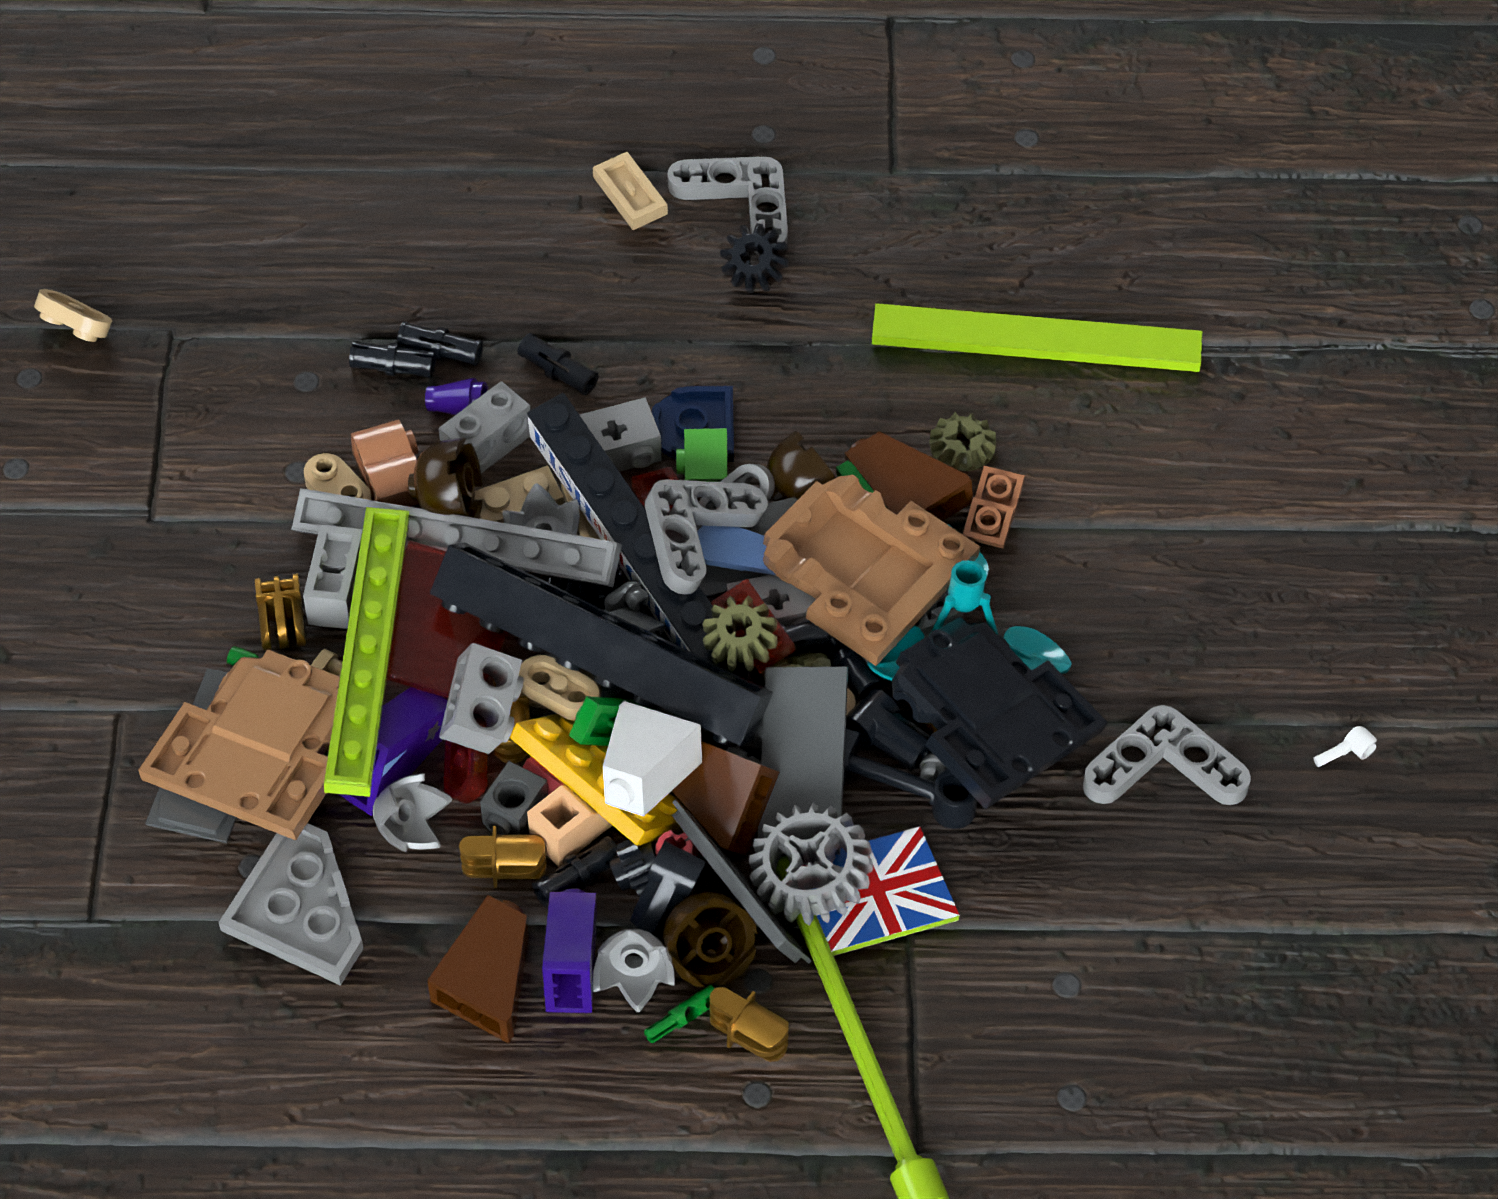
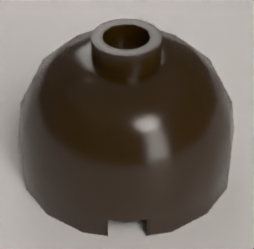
M794 431L781 441L772 451L767 462V469L771 472L775 482L774 493L771 497L774 502L792 497L799 499L816 481L823 485L836 478L812 446L806 450L802 444H797L804 439L797 431Z
M461 437L435 442L419 456L415 464L414 473L408 477V488L412 499L418 500L421 509L437 514H455L479 519L483 499L475 500V487L483 486L482 475L472 443L464 444L467 438Z
M703 892L687 897L674 907L666 919L662 939L668 959L682 979L698 987H704L703 984L713 983L721 986L729 984L743 974L754 959L756 952L754 941L757 929L756 924L742 905L722 893Z

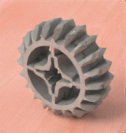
M814 802L811 804L808 813H802L801 809L795 804L792 809V817L786 818L783 814L777 812L776 821L778 825L774 827L763 824L762 832L765 838L754 839L753 848L756 853L750 855L749 858L750 867L754 870L751 872L750 878L753 886L758 888L757 894L759 899L763 903L769 902L770 910L775 915L784 910L786 919L791 923L799 914H802L804 923L809 926L813 921L814 915L818 914L821 915L823 921L828 923L830 920L829 912L834 909L845 916L847 912L845 902L850 901L859 904L861 896L858 889H868L870 881L866 874L871 873L873 870V862L869 858L872 850L870 842L864 840L863 828L859 825L853 826L852 817L847 813L838 817L837 811L832 805L823 814H820L818 805ZM841 846L847 853V859L844 868L839 874L835 871L832 862L836 858L835 852ZM784 854L788 857L790 865L786 869L787 876L780 881L776 877V868L781 856Z

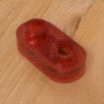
M446 740L444 762L445 793L464 804L471 803L476 798H479L486 790L488 784V754Z

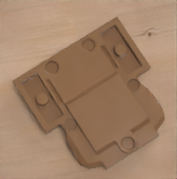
M853 474L837 477L823 485L816 481L764 534L763 544L767 546L763 556L764 565L782 581L792 584L816 599L807 608L806 619L875 666L880 663L948 590L953 566L961 561H975L980 551L979 545L913 501H910L896 515L885 507L880 492L877 490L873 493L866 491L860 485L859 479Z
M268 649L262 658L241 657L231 671L223 677L207 710L186 702L183 703L138 771L141 779L280 835L297 840L326 795L324 793V780L328 757L325 756V753L329 751L340 676L313 667L305 660H295Z

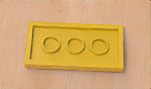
M553 714L515 724L510 739L636 846L656 841L663 833L670 830L676 835L684 832L672 816L678 810L672 802L675 799L680 804L681 802L671 794L666 795L644 817L605 804L603 763L608 746L582 745L571 738L569 734L575 723L574 720L566 719L559 714Z

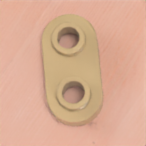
M48 289L39 290L34 307L41 312V319L56 325L65 324L74 329L73 334L76 337L86 341L96 342L98 337H107L112 323V319L109 316L63 293Z
M323 453L312 457L305 464L304 478L307 489L344 496L355 495L356 498L372 500L371 491L368 486L340 457L334 454Z
M536 655L526 659L521 664L519 676L524 679L522 693L566 719L576 720L577 712L583 705L586 696L599 697V688L594 680L578 671L561 666L553 657ZM545 682L546 684L540 685L538 683Z

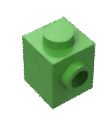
M727 428L684 429V449H676L677 474H685V480L720 482L727 477Z

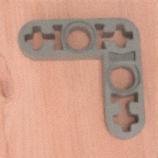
M771 157L688 159L677 161L669 167L667 174L668 190L673 197L682 200L748 198L751 234H753L756 224L760 223L763 224L764 229L765 227H773L779 233L777 242L788 244L783 169L777 160ZM729 173L736 179L731 183L725 184L716 181L714 178L719 174ZM761 174H768L769 187L762 188ZM703 176H707V182H703ZM688 177L690 182H682L681 178ZM771 202L778 208L773 212L766 213L758 210L756 207L761 203Z
M668 479L656 482L645 500V510L664 583L672 591L685 595L695 592L706 574V563L696 525L753 527L758 524L768 506L765 494L754 485L745 483ZM704 497L711 500L715 504L716 510L702 507L698 503L697 498ZM673 530L680 533L684 537L685 543L672 541L665 531Z
M1160 705L1148 710L1092 760L1085 769L1083 781L1084 793L1090 800L1101 804L1111 803L1117 800L1164 758L1214 800L1221 804L1234 805L1243 801L1246 797L1251 775L1242 762L1178 710L1171 706ZM1166 723L1171 726L1170 732L1162 729L1154 736L1153 742L1150 740L1154 734L1156 724L1160 727ZM1130 746L1138 747L1145 753V758L1140 762H1130L1122 756L1121 751ZM1190 747H1198L1207 753L1208 759L1204 762L1195 763L1185 757L1184 751ZM1215 763L1219 764L1217 770L1214 768ZM1114 765L1117 770L1112 775L1111 785L1106 782L1100 786L1095 783L1096 777L1101 780L1105 779L1112 773ZM1222 778L1226 781L1232 778L1238 781L1237 786L1231 783L1225 787L1221 784Z

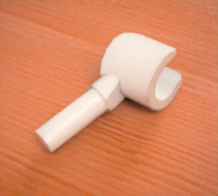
M1357 726L1347 734L1343 742L1313 757L1314 762L1320 767L1342 755H1346L1350 751H1353L1363 760L1375 751L1376 745L1374 743L1377 739L1366 728Z

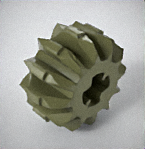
M748 595L743 600L742 605H736V600L729 596L727 599L728 608L724 609L714 604L711 609L713 618L705 619L703 622V630L707 633L703 638L704 648L713 650L711 654L712 660L716 664L727 660L728 670L731 672L737 668L738 663H744L745 668L751 672L754 668L753 659L767 663L769 660L767 649L777 647V636L773 634L778 629L777 621L774 617H768L769 610L765 603L753 608V599ZM744 630L745 636L736 637V631Z

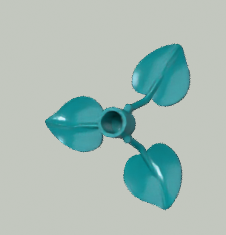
M980 552L975 561H961L953 566L947 590L948 595L945 598L944 606L932 631L943 627L951 608L960 612H970L980 605L982 606L986 623L998 634L990 607L991 596L984 593L989 571L988 563ZM913 626L877 666L867 661V665L879 676L892 681L900 668L895 663L900 653L924 639L923 632L918 627ZM1013 626L1005 632L1004 639L1010 648L1031 670L1047 660L1061 674L1070 670L1072 663L1067 654L1043 633L1024 626Z

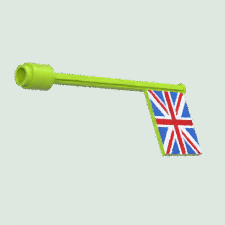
M916 827L869 840L872 850L869 858L872 859L873 870L866 875L869 877L870 884L868 889H858L861 896L859 904L850 901L845 902L847 908L845 916L834 909L829 912L830 920L828 923L822 920L820 914L814 915L810 926L804 923L802 914H799L796 920L897 1160L896 1170L890 1176V1181L897 1198L950 1199L934 1160L922 1158V1156L917 1155L834 959V956L959 920V912L921 827ZM841 848L840 855H836L832 862L835 871L839 874L844 868L847 859V853L843 848ZM782 856L777 864L776 874H778L780 881L787 876L786 869L790 865L787 856Z

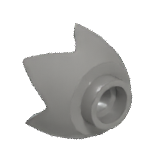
M536 483L526 496L521 511L504 510L503 519L504 523L577 535L580 519L579 503L577 499L558 505L552 496Z
M425 773L406 776L392 782L382 790L373 805V818L377 829L387 842L403 852H406L408 848L423 850L441 847V843L428 820L452 801V798L437 788L422 784L421 782L425 781Z
M641 929L620 931L609 937L598 949V957L593 970V991L599 992L617 986L636 1012H640L651 999L658 983L675 985L674 968L668 959L665 946L657 937ZM636 953L640 956H631L629 954Z

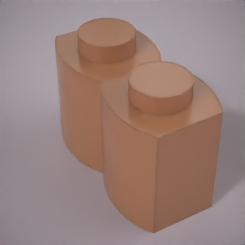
M398 419L351 433L352 452L360 474L371 491L372 500L408 507L419 504L417 499H412L408 488V477L414 473L417 461L415 455L418 454V447L412 430L405 431Z

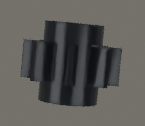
M628 839L617 844L618 850L616 852L618 857L610 860V866L621 890L635 889L638 897H640L650 880L647 878V875L656 858L655 845L653 842H649L645 845L636 846Z

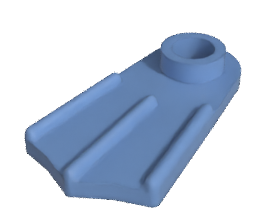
M703 525L697 531L706 565L776 575L763 562L764 552L767 547L763 544L764 535L740 527Z

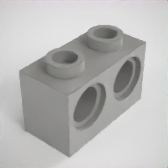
M501 381L440 426V441L461 437L467 438L464 444L472 443L474 446L480 470L483 473L530 437L527 419L530 405Z
M320 524L303 594L308 625L348 629L363 529Z
M472 643L457 659L439 738L486 754H490L502 742L506 743L514 727V717L509 716L512 702H516L519 698L524 682L523 677L519 676L522 660ZM483 673L490 675L494 679L496 687L489 685L484 680ZM473 713L479 714L485 719L487 728L480 726L475 721Z

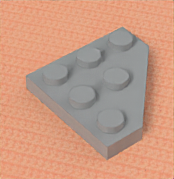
M308 823L297 840L276 833L219 921L222 932L340 986L363 950L362 938L355 922L328 832Z

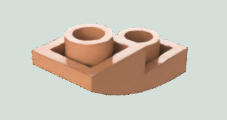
M984 466L962 535L971 541L1004 549L1025 482V475Z

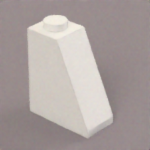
M626 701L621 703L603 763L605 804L644 817L702 763L701 725Z

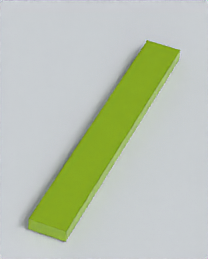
M875 303L872 344L1199 372L1201 366L1202 331Z
M366 507L325 773L324 793L370 797L409 525V511Z

